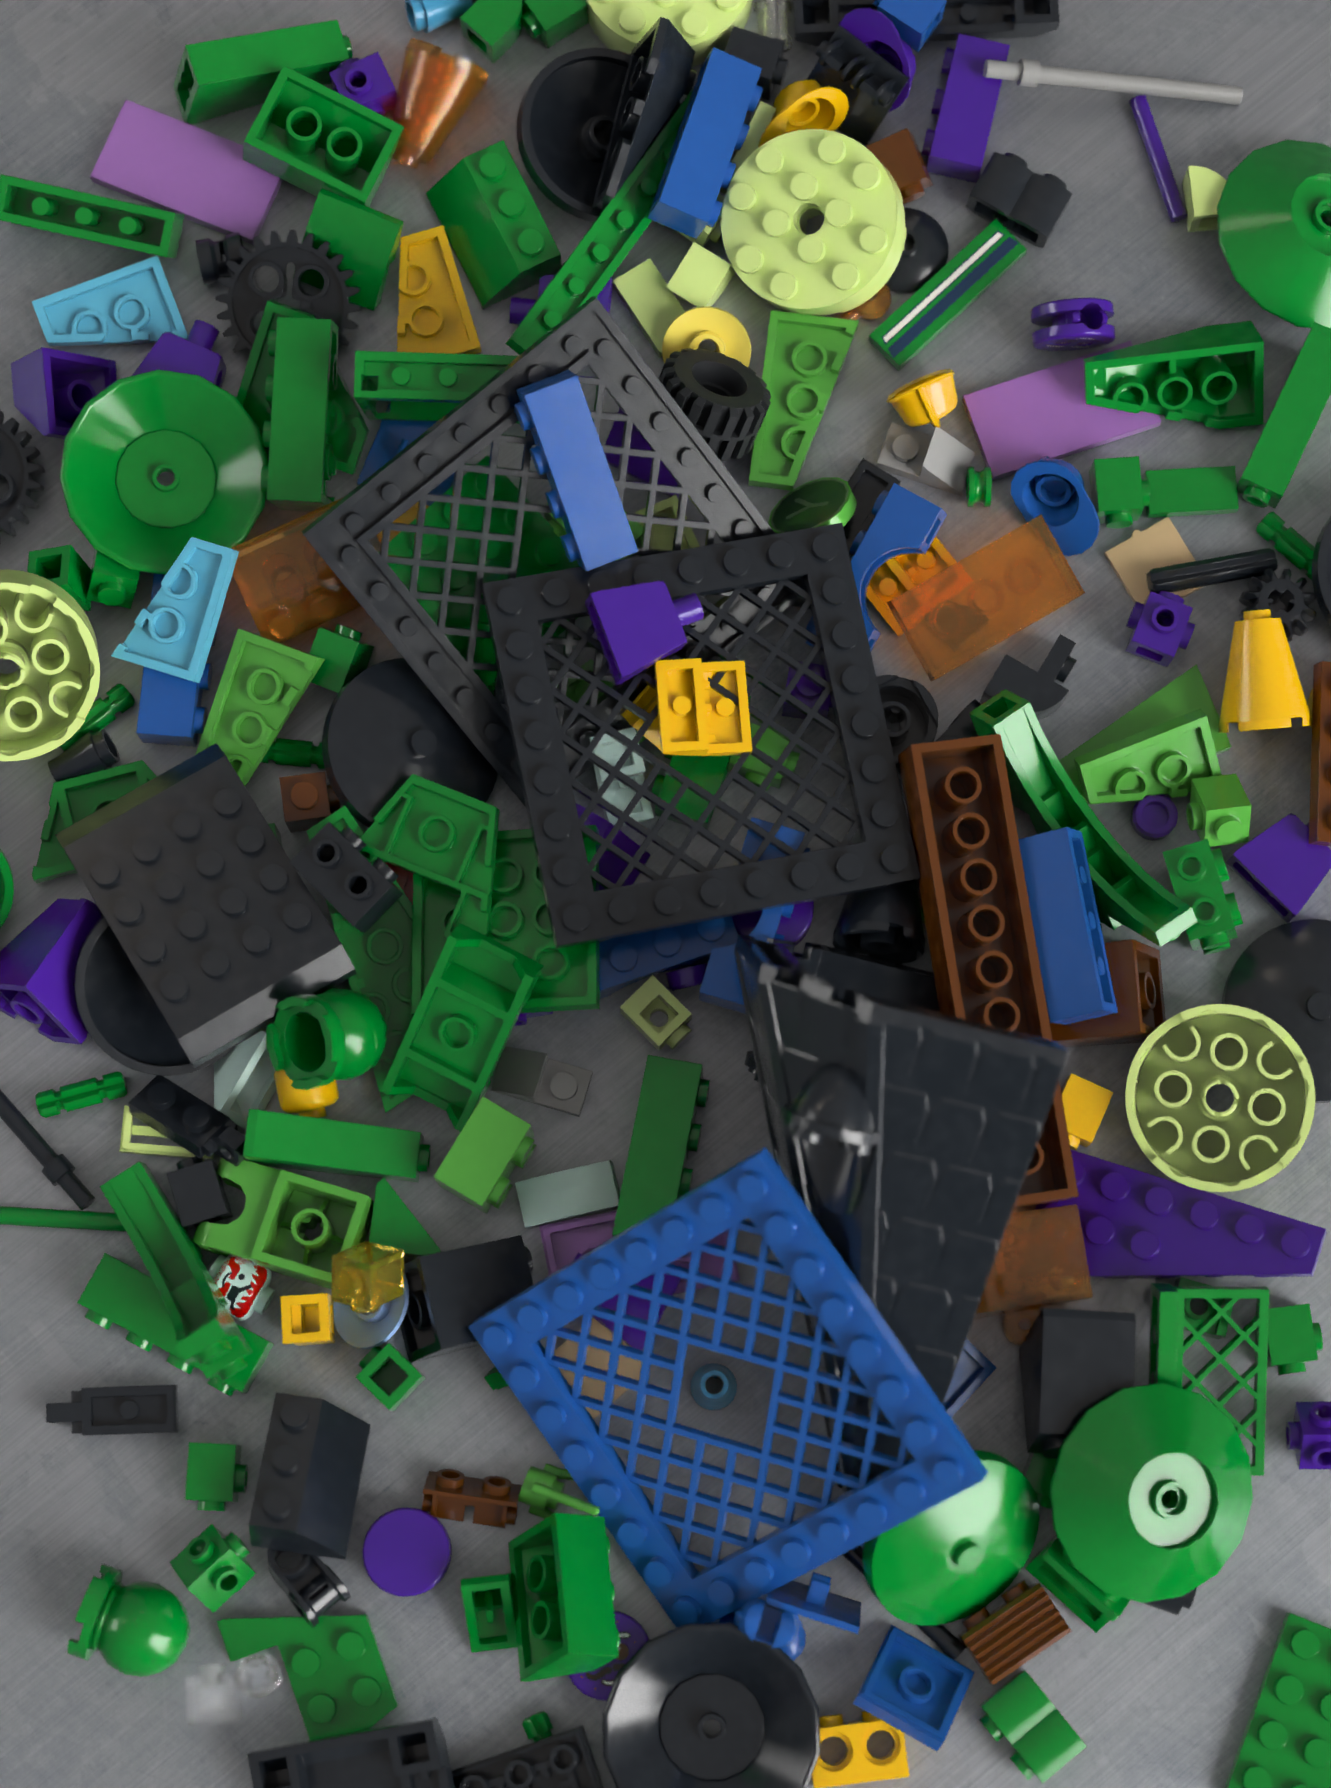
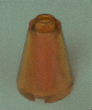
M411 38L407 47H405L392 121L404 126V130L392 159L406 167L417 170L419 163L429 165L487 85L486 82L489 74L479 66L458 55H455V57L441 52L442 48Z

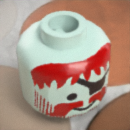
M230 1254L227 1257L219 1255L209 1270L211 1277L228 1302V1305L225 1306L231 1317L238 1321L248 1319L254 1311L262 1315L276 1290L269 1287L272 1278L271 1270L247 1259Z

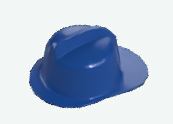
M1048 456L1038 461L1027 463L1017 470L1011 481V495L1032 533L1042 546L1055 554L1066 556L1082 554L1089 549L1099 534V518L1093 503L1084 489V481L1080 472L1072 464L1060 459H1050Z

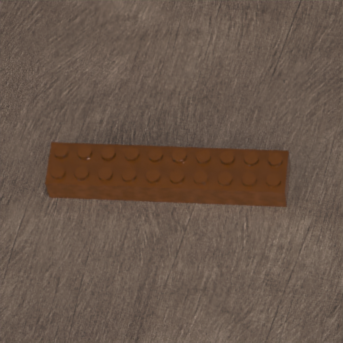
M1001 734L911 744L898 755L909 827L921 877L918 882L940 1013L1052 1041ZM1060 1082L1050 1104L1014 1208L1064 1201L1079 1196Z

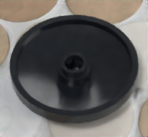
M608 48L579 49L566 53L550 62L540 71L527 88L519 106L516 124L518 149L526 171L534 184L557 207L589 222H594L601 213L592 210L631 56L627 53ZM680 101L678 102V104L676 105V107L674 108V110L672 111V113L669 115V117L667 118V120L665 121V123L663 124V126L661 127V129L659 130V132L657 133V135L660 133V131H661V130L663 129V127L666 125V123L668 122V120L671 118V116H672V115L674 114V112L677 110V108H678L679 105L681 104Z
M404 658L380 662L356 675L340 690L327 713L322 734V755L327 777L343 806L346 805L350 813L368 828L374 823L375 820L373 818L412 774L485 803L489 799L498 773Z
M104 916L94 924L85 937L76 959L73 979L74 998L85 1029L96 1044L111 1058L126 1067L142 1073L173 1076L203 1069L220 1060L237 1045L235 1044L205 1063L193 1068Z
M1321 919L1292 921L1264 933L1239 956L1224 986L1222 1004L1252 1009L1269 1017L1283 1027L1298 1044L1310 1066L1315 1087V1103L1331 1102V921Z

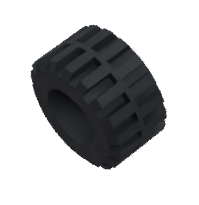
M687 348L682 349L681 352L675 351L670 354L658 379L719 460L739 459L743 457V454H748L771 403V394L766 389L767 385L763 379L757 377V373L743 365L742 362L716 351Z

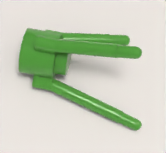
M546 1463L543 1470L534 1466L529 1468L518 1499L519 1502L530 1505L528 1513L546 1519L554 1513L548 1508L556 1510L559 1503L592 1515L600 1513L599 1507L563 1493L565 1483L558 1481V1479L574 1481L567 1469H561Z

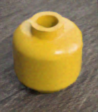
M275 1070L274 1072L279 1104L284 1112L321 1118L327 1116L325 1107L333 1105L339 1098L336 1080L315 1089H295L291 1086L294 1081L289 1079L284 1070Z

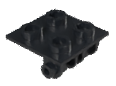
M839 25L829 42L824 40L817 48L815 55L819 59L806 80L813 79L822 87L840 89L847 96L849 109L846 118L837 130L866 147L906 85L909 77Z

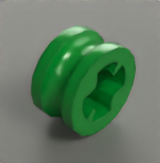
M968 466L966 474L967 507H973L976 502L983 503L984 507H990L992 495L991 467H984L982 471L978 472L974 470L973 466Z

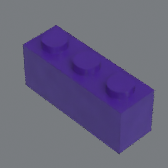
M958 34L955 49L946 48L941 74L948 75L946 89H936L931 114L937 115L939 118L936 130L927 128L921 155L929 156L928 173L977 183L1002 79L985 78L983 76L984 63L986 59L1007 62L1010 45Z

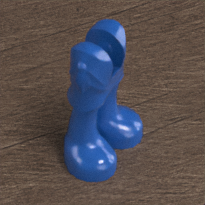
M761 1598L752 1599L741 1608L720 1618L719 1623L730 1622L739 1626V1630L752 1642L757 1640L772 1645L771 1648H781L793 1661L802 1654L806 1645V1632L799 1615L766 1605V1601Z

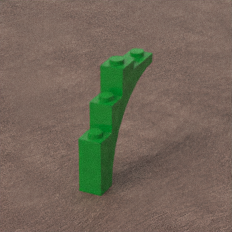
M1004 689L969 713L978 736L1001 734L1012 804L1029 814L1036 833L1041 834L1064 827L1082 832L1101 923L1113 930L1124 925L1162 947L1167 942L1177 939L1183 931L1197 922L1192 907L1170 893L1151 877L1121 847L1100 822L1059 762L1029 701Z
M139 1161L101 1185L100 1189L125 1228L162 1297L176 1333L177 1342L174 1344V1347L184 1362H197L206 1378H213L219 1374L223 1381L247 1367L248 1365L243 1358L251 1354L253 1350L225 1306L228 1305V1302L201 1261L204 1258L203 1254L192 1241L193 1238L188 1230L182 1227L180 1217L148 1166Z

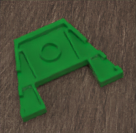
M412 774L373 818L375 820L374 823L360 837L367 844L361 852L372 863L379 857L384 862L461 892L443 934L444 938L447 939L459 923L488 937L500 810L496 806Z
M368 1615L320 1616L318 1618L319 1624L314 1628L302 1617L225 1618L217 1621L230 1662L274 1646L279 1647L310 1740L369 1730L398 1706Z

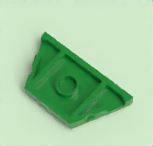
M143 760L53 783L49 800L50 810L48 818L44 821L40 837L42 844L37 864L33 866L32 871L33 881L36 884L77 873L55 834L156 778L157 776Z

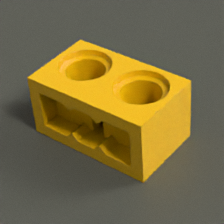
M861 1711L862 1720L843 1722L842 1714L819 1716L820 1744L828 1737H839L845 1743L846 1752L844 1757L836 1763H827L819 1755L811 1777L813 1788L910 1777L904 1733L867 1711ZM875 1731H887L892 1736L893 1747L884 1757H874L867 1750V1740Z

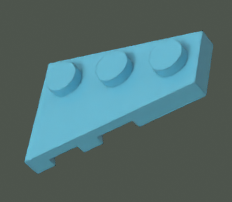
M158 256L32 301L49 346L156 343L165 332H170L184 339L188 337Z
M191 537L161 581L162 587L147 609L143 608L134 621L136 625L126 640L118 644L111 656L200 683L239 551Z

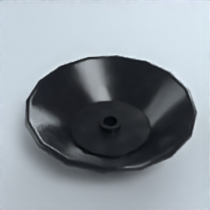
M730 1622L686 1623L648 1640L618 1671L602 1712L603 1758L616 1788H807L821 1753L819 1707L802 1669L781 1648H771L772 1645L757 1640L752 1642L739 1630V1626ZM709 1719L717 1720L721 1725V1730L715 1735L707 1734L703 1729L705 1721Z

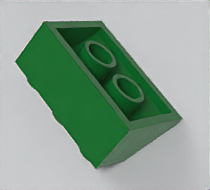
M283 66L244 140L243 160L316 197L320 190L324 188L369 207L382 183L403 133L404 126Z
M504 140L464 157L426 192L428 201L440 225L444 226L447 239L482 309L539 284L540 277L556 275L561 268V253Z
M555 1512L508 1542L520 1681L530 1682L594 1671L619 1657L620 1636L615 1625L613 1605L615 1588L610 1576L608 1557L610 1541L606 1535L605 1518L601 1516Z

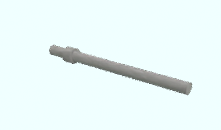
M986 59L983 68V76L985 78L1016 81L1018 86L1037 87L1038 83L1237 105L1241 103L1243 97V89L1238 86L1044 66L1040 64L1039 60L1020 59L1019 63Z

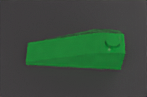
M1252 321L1204 326L1085 358V402L1089 405L1131 413L1143 411L1164 415L1168 420L1179 422L1181 419L1204 423L1205 427L1216 429L1264 424V341Z

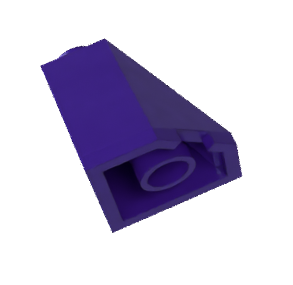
M58 898L0 951V1011L14 1019L18 1014L31 1023L41 1024L38 1028V1033L54 1042L82 1045L88 1035L76 1007L73 979L80 947L91 928L103 915L95 903L85 898H80L79 900Z

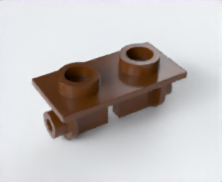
M441 1469L437 1472L429 1471L423 1488L422 1510L430 1512L435 1518L463 1522L466 1506L475 1507L473 1515L474 1524L505 1529L506 1524L515 1525L517 1504L522 1485L513 1484L507 1478L500 1476H488L484 1479L467 1477L462 1472L454 1469Z

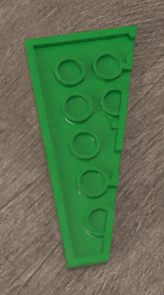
M346 805L307 830L309 841L328 822L340 831L348 826L359 837L364 834ZM395 880L393 883L404 893L398 882ZM404 893L364 934L352 926L326 900L335 934L343 945L357 973L348 979L350 989L364 993L378 1007L387 1024L385 1048L377 1065L373 1067L385 1113H387L413 1095H388L380 1091L413 1018L411 1014L413 905Z

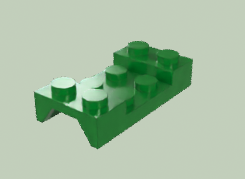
M459 923L447 938L380 1091L388 1095L414 1094L445 1110L454 1128L461 1132L482 1096H485L491 1083L489 1080L519 1014L529 1000L544 965Z

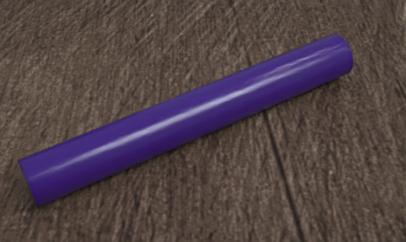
M1146 95L1136 96L1129 101L1170 221L1172 223L1182 221L1188 215Z

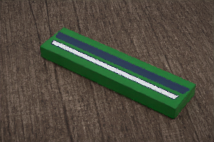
M995 219L869 335L868 341L900 371L1026 254L1027 249Z

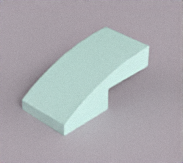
M633 727L619 730L620 733L631 740L636 735V730ZM604 734L592 753L614 767L627 747L608 734ZM595 736L589 738V739H590V743H591V741L593 740V738H594ZM632 752L620 771L642 785L645 781L643 773L646 771L643 758ZM594 764L599 789L609 774ZM614 778L602 798L624 812L636 792ZM641 797L629 816L639 823L652 820L654 815L650 801ZM603 809L605 820L615 825L618 819Z
M612 1160L567 1169L515 1183L525 1228H534L571 1217H582L616 1208L620 1198Z

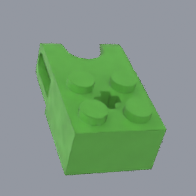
M221 1157L217 1174L227 1185L236 1187L244 1192L246 1196L245 1209L238 1219L229 1224H215L206 1221L200 1223L196 1228L192 1241L202 1250L225 1257L229 1254L253 1261L255 1264L266 1267L272 1272L347 1294L372 1220L374 1202L370 1196L248 1160H243L236 1167ZM317 1223H321L322 1234L310 1241L305 1235V1231L307 1229L314 1230Z

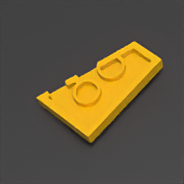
M443 225L401 237L397 352L482 353Z

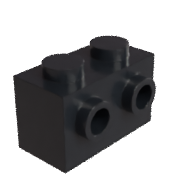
M328 822L289 863L352 926L365 934L404 894L393 883L399 876L379 857L372 863L361 852L367 844L352 829L346 826L340 831Z

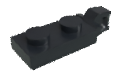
M157 1075L128 1102L129 1111L132 1116L200 1159L204 1155L211 1157L216 1153L236 1167L245 1159L243 1156L245 1136L237 1131V1124L230 1117L164 1076Z
M178 1385L81 1388V1391H71L70 1403H46V1423H71V1434H82V1436L178 1433Z

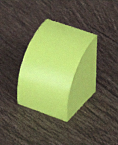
M1188 166L1182 181L1185 209L1188 215L1186 218L1188 232L1218 230L1217 205L1226 179L1217 172L1201 166Z
M693 242L666 288L696 307H711L723 293L736 272L730 263Z

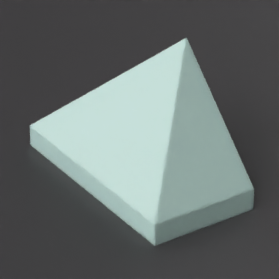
M260 1031L236 1045L229 1053L214 1063V1108L230 1117L234 1123L245 1130L249 1109L264 1111L277 1090L274 1079L275 1069L267 1050L266 1032Z

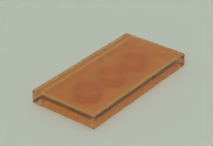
M1039 515L888 601L887 604L930 681H934L1085 594L1045 520L1042 515Z

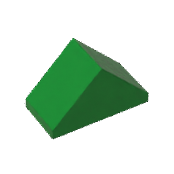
M382 1178L377 1182L368 1249L372 1253L415 1258L442 1252L387 1180Z
M511 1573L460 1579L471 1652L517 1647Z

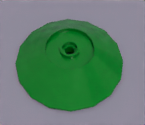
M1284 140L1255 149L1229 173L1217 205L1219 246L1235 281L1263 310L1297 327L1311 328L1314 322L1331 329V147L1323 143ZM1321 218L1325 219L1328 225H1326Z
M158 369L118 379L84 405L65 437L59 479L70 518L95 550L130 570L166 575L191 537L235 549L245 541L265 507L267 493L261 492L260 475L262 466H268L269 461L263 445L260 428L234 395L199 375ZM163 472H170L175 477V480L171 485L163 486L157 481L158 476Z
M1166 1383L1122 1388L1089 1408L1061 1444L1050 1483L1054 1531L1072 1566L1104 1593L1141 1603L1186 1595L1218 1574L1242 1541L1251 1509L1253 1491L1250 1458L1231 1419L1200 1393ZM1169 1490L1171 1499L1167 1505L1163 1506L1161 1497L1165 1491Z

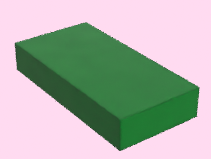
M1235 466L1146 470L1144 473V479H1148L1150 487V504L1146 506L1147 518L1237 513L1239 509Z

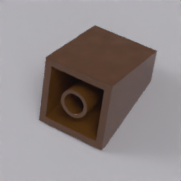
M1134 939L1104 943L1118 1013L1068 1025L1050 1023L1052 1041L1058 1042L1064 1048L1143 1043L1158 1026L1166 1021L1160 950Z

